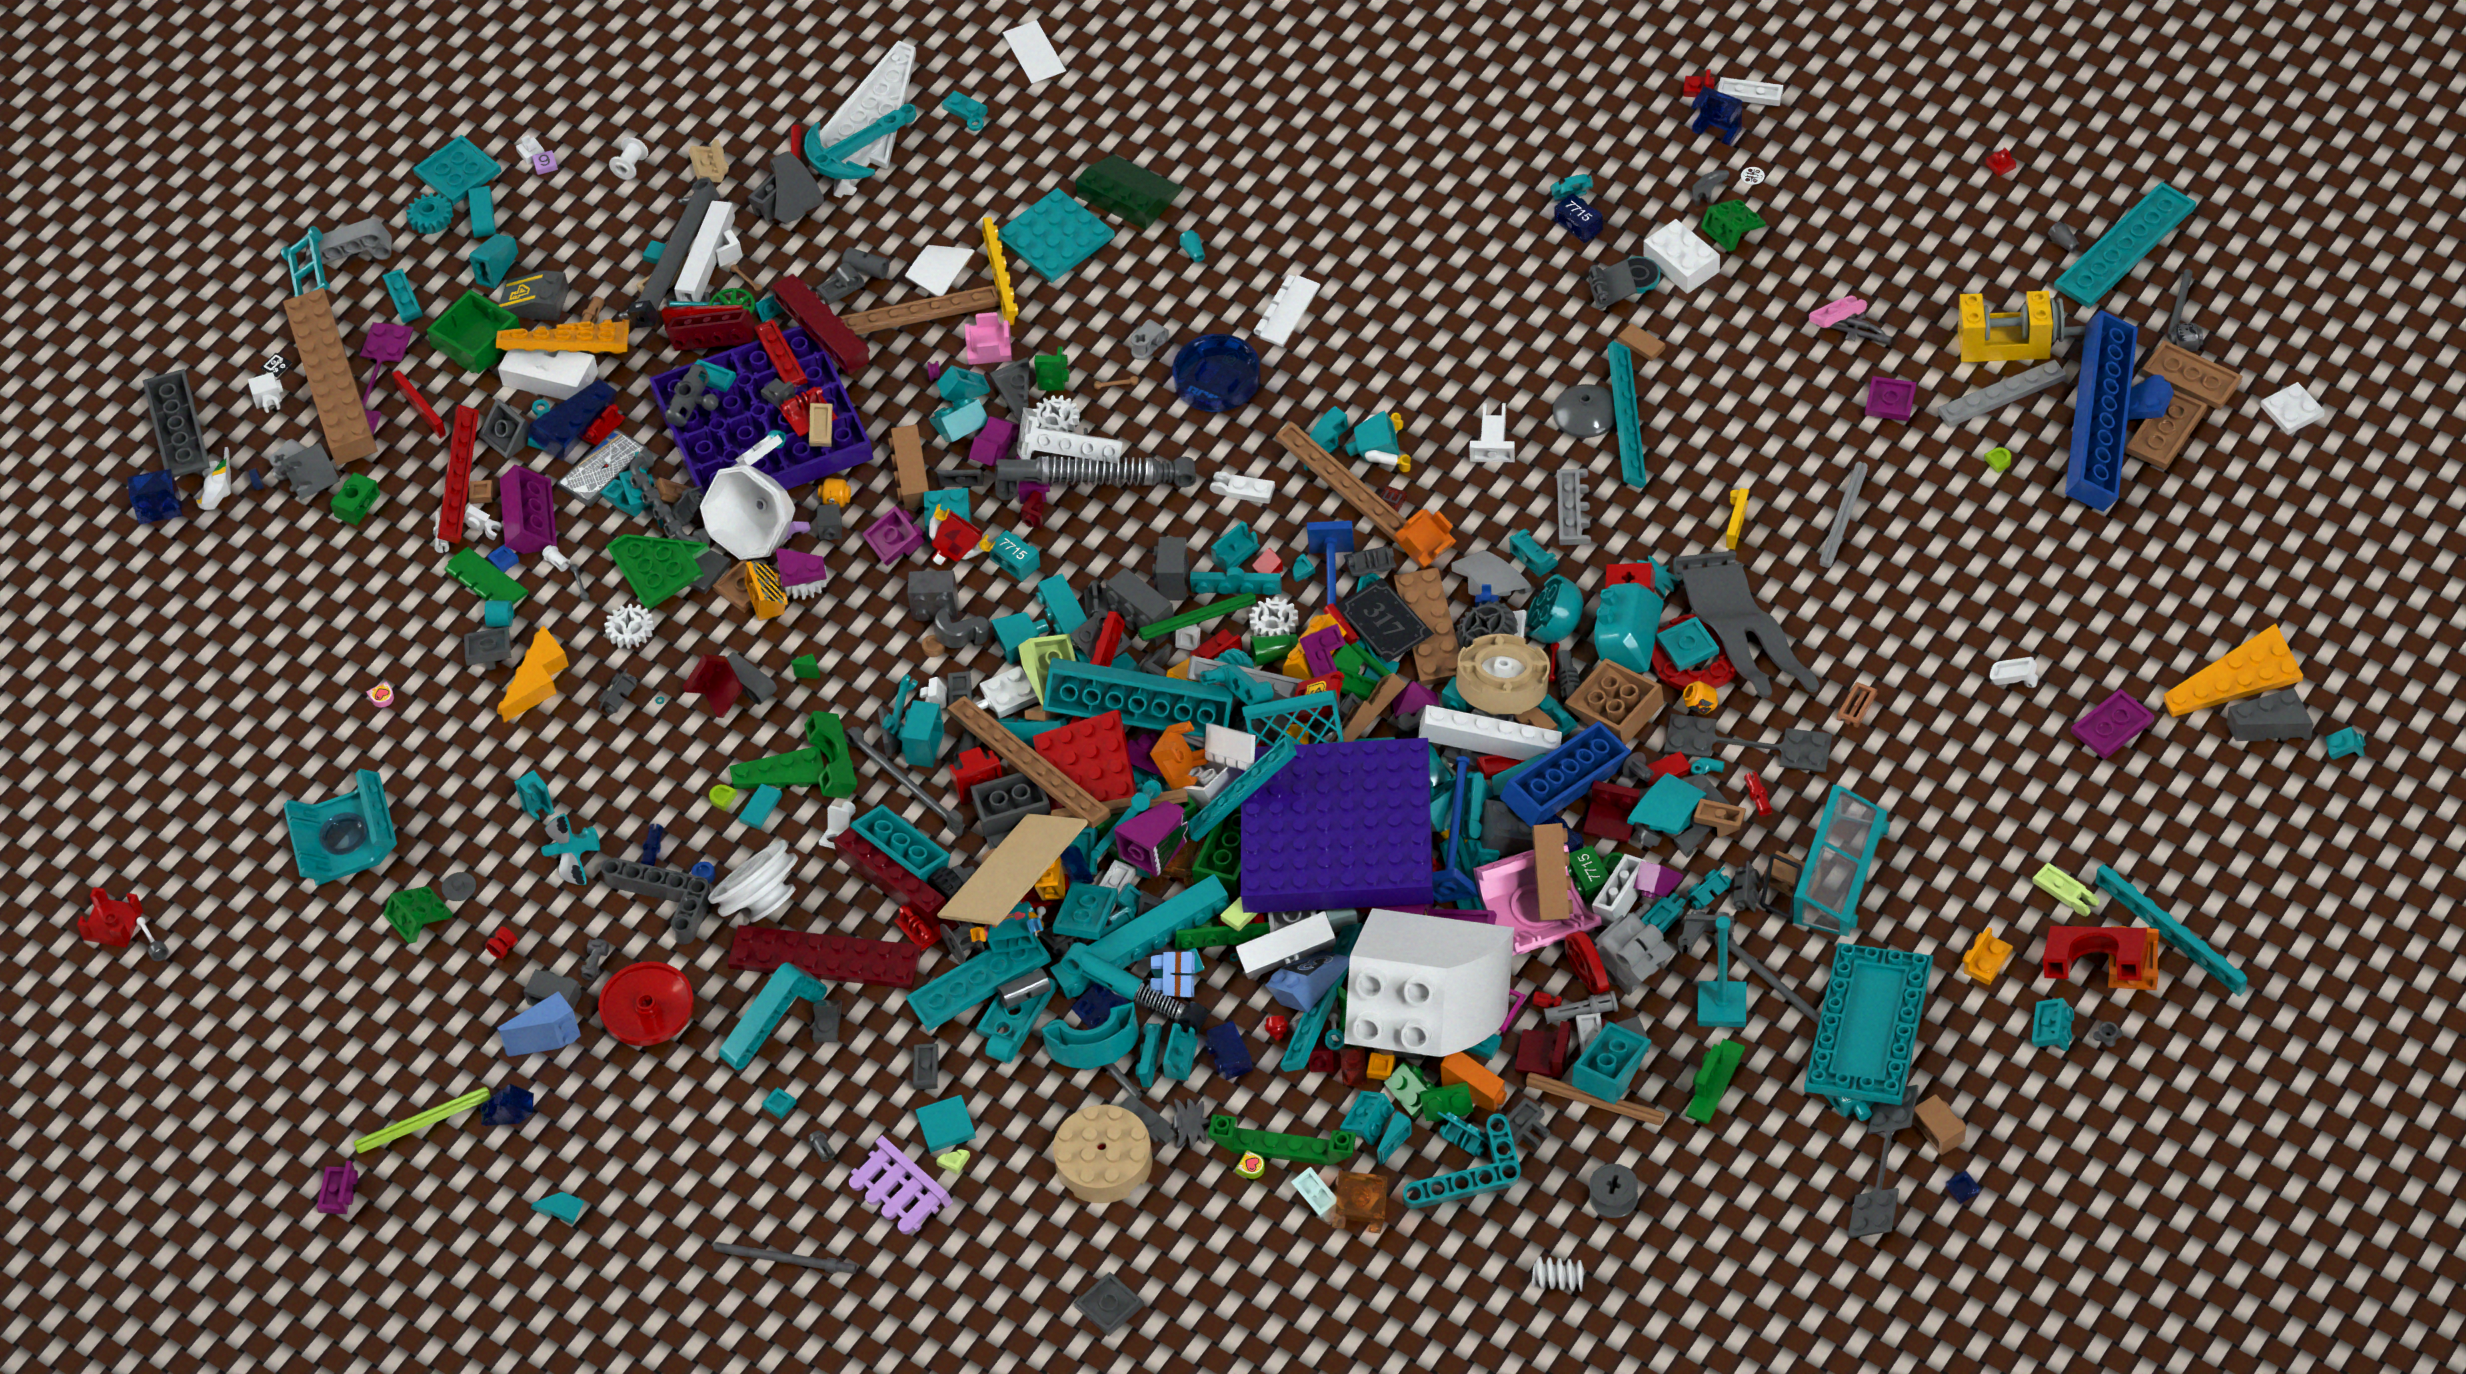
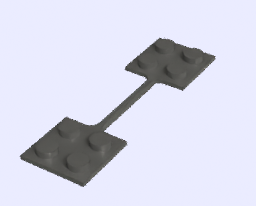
M1671 714L1664 747L1665 753L1674 754L1681 751L1683 755L1710 758L1712 745L1717 742L1780 750L1781 759L1779 767L1826 772L1832 740L1831 733L1786 728L1784 741L1781 744H1770L1718 737L1715 734L1717 719Z
M1918 1085L1905 1087L1902 1105L1874 1102L1868 1134L1885 1132L1886 1137L1875 1189L1870 1193L1855 1195L1848 1238L1892 1231L1899 1189L1882 1190L1892 1133L1898 1129L1911 1127Z

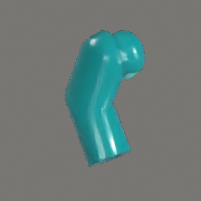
M1702 757L1691 765V773L1693 775L1705 774L1709 771L1723 773L1725 762Z

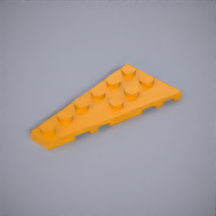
M605 319L600 324L595 325L590 321L558 324L556 329L546 330L545 326H540L530 332L523 328L497 331L496 348L503 350L524 349L525 351L544 349L548 352L567 350L568 352L589 351L591 353L610 351L614 354L627 352L630 320L623 319L622 322H612L611 319Z

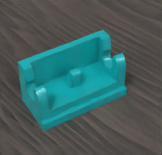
M1244 521L1240 522L1211 546L1212 562L1226 573L1229 568L1240 565L1260 548L1256 532L1253 531L1250 534L1247 524Z
M1523 529L1514 536L1509 537L1510 552L1540 578L1558 565V561L1553 559L1556 555L1554 553L1548 554L1532 540L1528 534L1529 531Z
M534 770L514 781L522 809L524 811L527 810L535 820H540L539 815L536 813L539 809H543L549 816L555 813L548 787Z
M1173 1023L1163 1060L1165 1078L1188 1081L1199 1040L1196 1038L1195 1030L1192 1027L1189 1028L1188 1033H1185L1181 1030L1180 1024Z

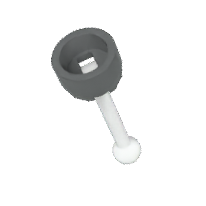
M138 917L136 924L142 927L151 943L148 947L150 957L154 961L165 959L169 954L167 946L162 941H155L145 925V919Z

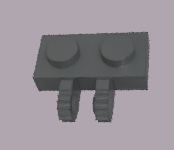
M1526 1097L1506 1118L1509 1122L1514 1145L1516 1146L1523 1139L1526 1144L1537 1149L1541 1145L1540 1140L1529 1131L1533 1129L1536 1134L1545 1139L1551 1133L1548 1128L1539 1122L1545 1116V1111ZM1500 1124L1495 1129V1132L1502 1131L1504 1129L1503 1126Z

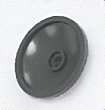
M1592 384L1576 385L1564 390L1556 398L1553 405V417L1557 426L1565 433L1580 438L1596 437L1608 432L1616 424L1613 394L1601 386Z

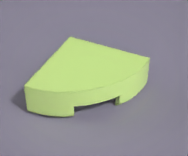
M961 1149L948 1154L944 1153L936 1160L938 1166L958 1175L969 1159L970 1153Z

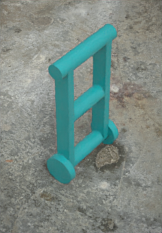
M315 226L308 229L309 234L290 248L284 246L281 249V255L289 262L295 297L304 294L301 279L314 269L318 286L311 291L323 287L326 291L330 288V284L325 280L318 242L323 240V235ZM310 244L313 260L299 270L296 253Z
M1148 780L1143 785V792H1137L1132 797L1131 807L1091 852L1093 859H1098L1115 840L1114 829L1117 826L1134 818L1139 811H1145L1150 806L1151 799H1155L1161 794L1162 787L1158 781Z

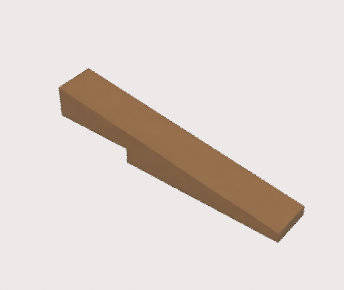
M1391 673L1382 677L1366 701L1364 700L1351 707L1341 723L1345 742H1353L1406 686L1396 674ZM1337 731L1330 739V743L1339 741Z

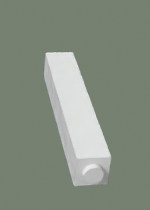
M711 202L674 288L677 301H701L717 263L715 250L724 246L723 232L730 230L735 220L732 203Z

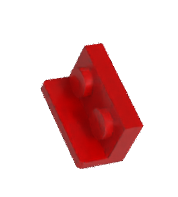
M1224 629L1191 651L1190 657L1195 655L1196 657L1214 660L1227 649L1235 648L1242 651V639L1238 634L1233 637Z

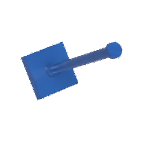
M1352 521L1307 522L1309 554L1326 553L1327 605L1334 603L1336 606L1335 553L1354 552Z
M1458 756L1456 758V765L1458 766L1445 870L1433 872V896L1438 903L1479 897L1477 885L1455 868L1466 769L1470 764V759L1465 756Z

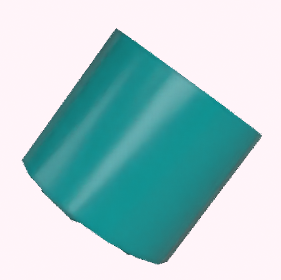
M486 601V626L511 627L514 617L512 601Z

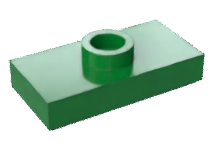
M1342 667L1337 668V671L1345 675L1340 692L1345 694L1352 692L1360 700L1366 701L1376 687L1377 681Z

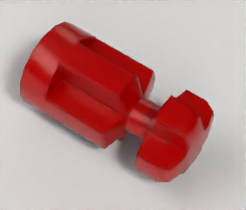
M1535 991L1533 1005L1549 1008L1550 1004L1554 1005V1007L1561 1006V996L1557 995L1555 999H1552L1551 994Z

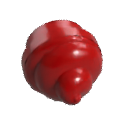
M1285 1016L1268 1017L1264 1025L1265 1031L1275 1038L1276 1041H1279L1287 1031L1288 1021H1285Z

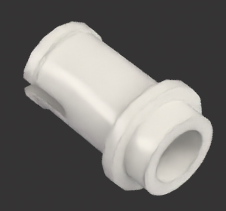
M548 545L543 550L544 560L550 561L561 572L569 567L570 560L564 557L556 546Z

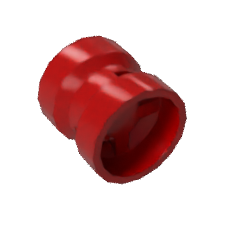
M501 926L495 932V937L490 938L485 943V947L494 957L503 959L508 953L507 950L513 948L517 944L518 939L513 932Z

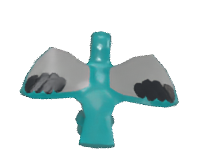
M562 813L551 820L545 827L549 837L556 842L542 846L541 851L545 857L561 854L559 865L560 878L576 885H586L587 879L580 861V855L586 850L600 851L599 836L592 826L583 828L580 834H573L566 814Z

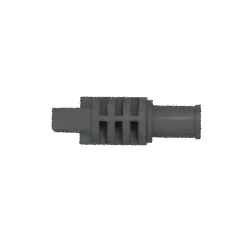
M1562 650L1557 653L1560 668L1557 675L1562 698L1568 699L1580 686L1578 670L1572 663L1571 652Z

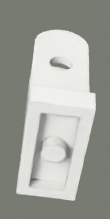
M1487 403L1483 404L1481 441H1470V462H1515L1514 441H1505L1506 403H1502V416L1487 415Z

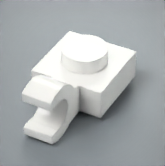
M472 505L468 507L463 520L468 527L477 529L480 532L484 529L486 536L491 540H495L497 536L491 529H496L500 532L502 524L489 519L490 515Z

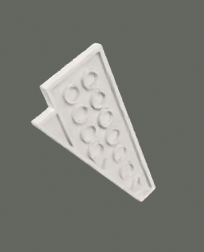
M899 40L820 131L821 145L825 149L872 125L879 118L893 110H899L904 105L916 57L915 47ZM897 131L881 136L841 162L846 164L849 160L864 167H867L869 163H873L887 169Z

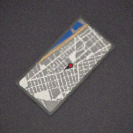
M615 428L557 482V487L590 508L602 497L600 492L614 479L620 480L619 473L630 470V465L635 459L634 452L648 450V447Z

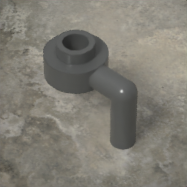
M1634 823L1633 828L1638 832L1637 835L1640 837V843L1649 848L1652 845L1658 846L1662 839L1659 834L1645 827L1644 823Z

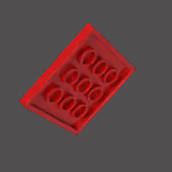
M1116 709L1033 736L1036 752L1097 801L1103 802L1129 798L1137 793L1121 711ZM1046 792L1051 811L1066 808Z

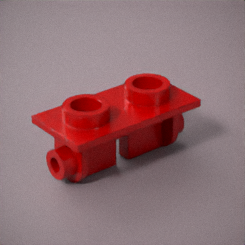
M608 405L601 417L591 427L586 429L587 432L582 436V439L597 446L626 417L618 413L619 408L617 405Z

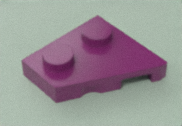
M780 548L776 549L782 587L827 579L823 556Z

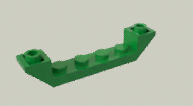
M1215 1114L1212 1115L1208 1132L1210 1139L1235 1154L1244 1155L1248 1150L1261 1157L1327 1166L1351 1157L1357 1136L1354 1132L1332 1130L1329 1140L1238 1128L1237 1117Z

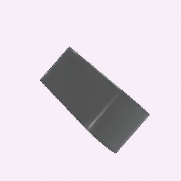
M732 652L726 657L743 686L741 693L750 700L761 705L777 691V686L770 677L741 656Z

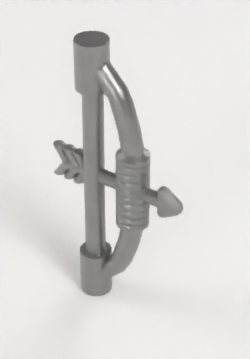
M1864 313L1857 315L1858 318L1849 316L1845 320L1838 321L1854 326V328L1835 323L1826 328L1848 332L1845 339H1852L1854 342L1857 335L1871 338L1890 345L1892 337L1887 336L1882 329L1871 324L1869 321L1862 320L1865 319ZM1858 328L1866 329V330H1867V329H1870V330H1872V331L1878 333V335H1877V334H1873V333H1869V332H1866V331L1858 330Z

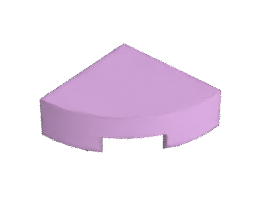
M793 521L790 524L785 539L792 538L791 535L797 532H801V534L808 532L811 529L809 522Z

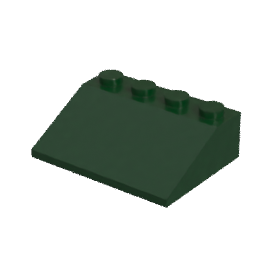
M1116 155L1109 156L1088 166L1075 180L1078 198L1144 230H1148L1183 191L1182 186Z

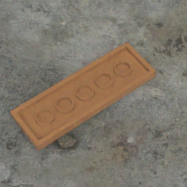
M1438 567L1394 575L1397 594L1434 633L1431 637L1411 648L1420 685L1427 686L1450 681L1452 677H1456L1460 650Z

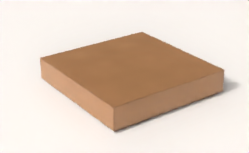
M745 559L740 561L712 585L713 591L744 613L753 606L745 586L746 562H748Z

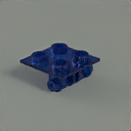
M1095 983L1071 1008L1091 1030L1103 1025L1111 1015L1110 1008L1130 1002L1125 997Z

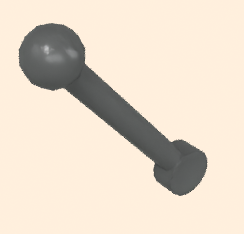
M572 564L570 570L574 572L581 592V601L587 602L590 597L585 592L578 573L579 566Z

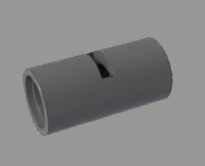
M851 247L846 249L842 258V264L850 263L857 272L879 279H884L887 276L890 267L889 259L868 254Z
M1041 968L1001 985L997 989L1003 1005L1008 1009L1027 1001L1029 998L1032 999L1050 991L1051 987L1045 972Z

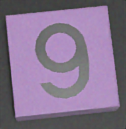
M552 150L532 155L537 175L558 170Z

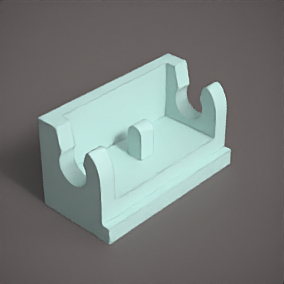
M1311 1167L1291 1181L1316 1213L1323 1217L1326 1222L1331 1221L1329 1216L1332 1212L1335 1211L1340 1215L1345 1211L1340 1201Z

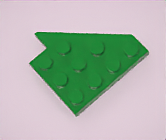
M624 534L606 545L644 607L648 610L704 576L695 559L710 550L707 543Z

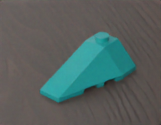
M1062 714L1046 721L1027 720L1025 717L1017 719V722H1015L1014 718L995 720L1025 744L1035 747L1033 736L1069 725L1073 715Z

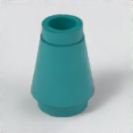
M1194 230L1182 233L1179 237L1181 247L1194 262L1197 263L1204 260L1205 254L1199 234L1195 233Z

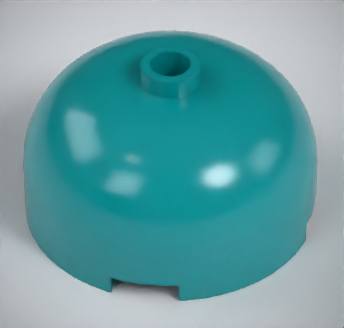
M1559 574L1551 576L1544 583L1546 589L1540 593L1539 597L1535 596L1525 621V627H1529L1526 635L1546 644L1560 642L1567 638L1580 624L1584 601L1580 589L1575 583Z

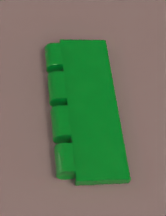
M466 547L450 559L445 567L447 573L458 579L459 582L470 590H473L485 601L511 600L512 605H514L528 594L527 589L469 547Z

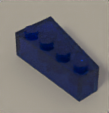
M601 379L596 380L530 423L527 437L561 461H564L582 441V437L587 432L586 429L591 427L601 417L608 405L614 404L617 390Z

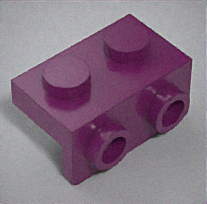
M346 1161L345 1167L326 1166L317 1204L318 1213L347 1214L348 1207L352 1205L354 1199L353 1185L357 1184L358 1171L355 1170L352 1161Z

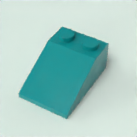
M1608 1022L1573 1065L1572 1086L1615 1105L1628 1088L1651 1045V1040Z

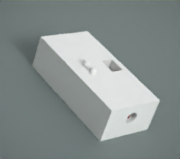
M524 349L508 350L498 368L503 386L579 404L583 402L598 374L594 355L582 352H568L567 350H557L554 352H548L544 349H536L534 351H525Z
M1324 911L1236 946V950L1247 978L1251 979L1336 945V939Z

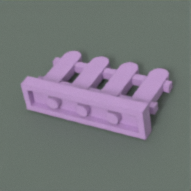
M881 1135L875 1141L879 1150L876 1153L872 1150L868 1154L871 1158L859 1170L854 1168L851 1171L853 1176L849 1180V1185L854 1191H860L866 1186L869 1190L865 1194V1199L870 1205H877L882 1200L885 1205L882 1207L881 1212L885 1219L892 1220L899 1215L902 1218L898 1222V1228L901 1233L909 1234L913 1230L918 1232L921 1229L919 1224L931 1212L936 1214L939 1211L937 1207L939 1204L947 1209L953 1201L946 1190ZM890 1161L895 1163L892 1167L888 1164ZM884 1169L886 1173L873 1184L871 1180ZM907 1175L911 1178L909 1181L905 1179ZM900 1183L903 1187L890 1199L887 1194ZM923 1189L928 1192L925 1196L921 1193ZM915 1197L919 1200L908 1213L903 1211Z

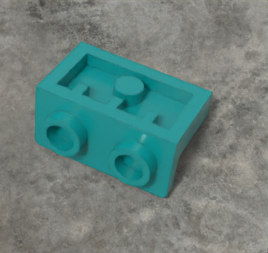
M2064 998L2036 1002L2032 1043L2035 1047L2058 1044L2063 1051H2068L2069 1041L2072 1040L2071 1023L2074 1020V1011Z
M1361 1091L1340 1129L1341 1131L1354 1132L1357 1136H1363L1368 1145H1374L1391 1117L1394 1107L1385 1093Z

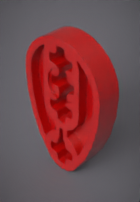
M1581 930L1568 934L1564 942L1565 951L1576 975L1593 994L1599 995L1609 990L1607 975L1589 936Z

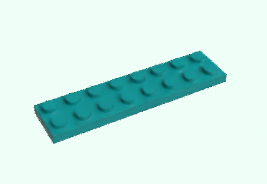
M2160 182L2055 281L2054 288L2090 309L2196 208V201Z

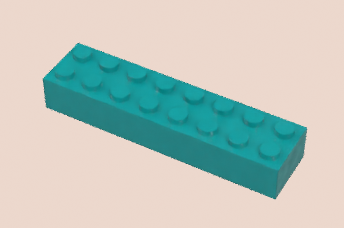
M1052 657L1048 670L1043 710L1091 718L1117 709L1121 711L1123 724L1163 731L1170 725L1190 721L1194 731L1184 734L1205 738L1206 723L1228 728L1234 693L1227 687L1209 684L1204 686L1200 682Z

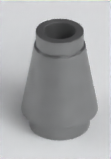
M2059 221L2050 228L2048 234L2052 241L2070 253L2078 249L2080 243L2066 223L2063 224Z

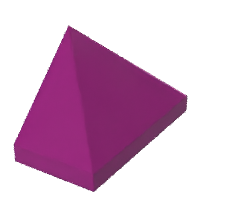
M1412 681L1392 700L1395 720L1405 712H1410L1411 716L1414 717L1418 710L1425 705L1435 704L1440 706L1437 693Z

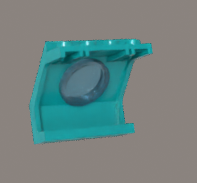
M359 768L355 773L358 788L355 791L318 804H307L293 800H287L284 803L283 807L300 877L314 879L315 886L380 865L396 846L397 841L379 772Z

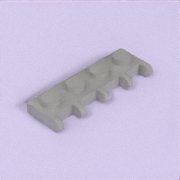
M1587 469L1557 470L1559 545L1591 543L1589 535H1582V529L1590 527V520L1581 519V511L1589 510L1590 504L1588 502H1580V494L1589 492L1588 485L1580 484V478L1588 477Z

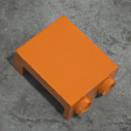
M2117 926V927H2123V928H2133V927H2126V926ZM2143 927L2147 928L2148 953L2142 981L2117 980L2116 957L2109 954L2108 988L2157 991L2159 929Z

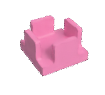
M996 312L976 314V326L965 324L969 365L1012 361L1011 329L1008 320L1004 321V323H999Z

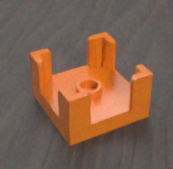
M1190 721L1168 726L1150 752L1151 757L1172 790L1195 785L1198 780L1197 776L1192 777L1188 774L1193 767L1209 763L1205 759V748L1191 751L1182 736L1184 733L1194 731Z

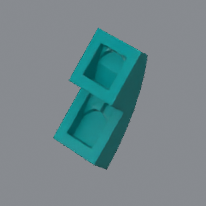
M614 479L600 492L601 496L611 504L634 517H637L646 508L643 507L631 511L621 481Z

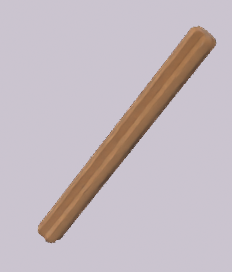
M1178 789L1161 792L1157 798L1151 799V804L1148 808H1153L1164 801L1172 804L1185 803L1188 801L1187 790ZM1132 797L1100 803L1110 810V815L1123 813L1131 807ZM1067 808L1051 811V816L1078 818Z
M1532 1072L1526 1078V1085L1535 1089L1659 1126L1665 1120V1113L1622 1099H1619L1614 1105L1573 1087L1572 1084Z

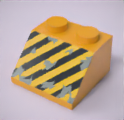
M749 561L746 562L745 586L758 621L783 615L788 601L785 592L780 591L779 586L781 583L778 573H774L770 565Z

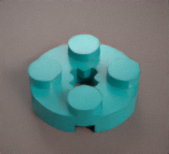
M1581 174L1565 178V182L1559 185V181L1555 182L1550 186V190L1555 201H1561L1570 195H1574V197L1586 195V190L1592 189L1594 183L1591 175L1588 177L1587 174Z

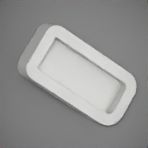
M2033 657L1999 661L1992 666L1990 678L1995 685L2016 683L2024 680L2025 686L2034 688L2038 682V676L2035 674L2037 663Z

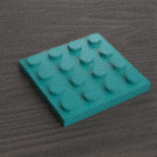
M1057 187L998 230L997 240L1001 241L1004 247L1045 279L1053 283L1113 239L1115 233L1114 230Z

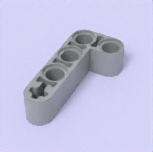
M372 218L322 234L323 240L318 242L322 264L367 249L377 259H387L391 256L392 236L380 221ZM310 244L306 246L307 263L313 260Z

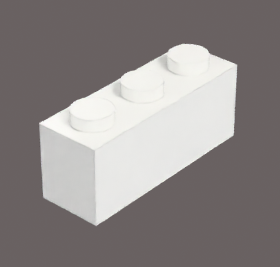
M1624 854L1592 904L1593 913L1600 915L1602 925L1609 927L1621 915L1626 916L1641 893L1640 890L1634 888L1640 863L1641 861L1646 862V860Z

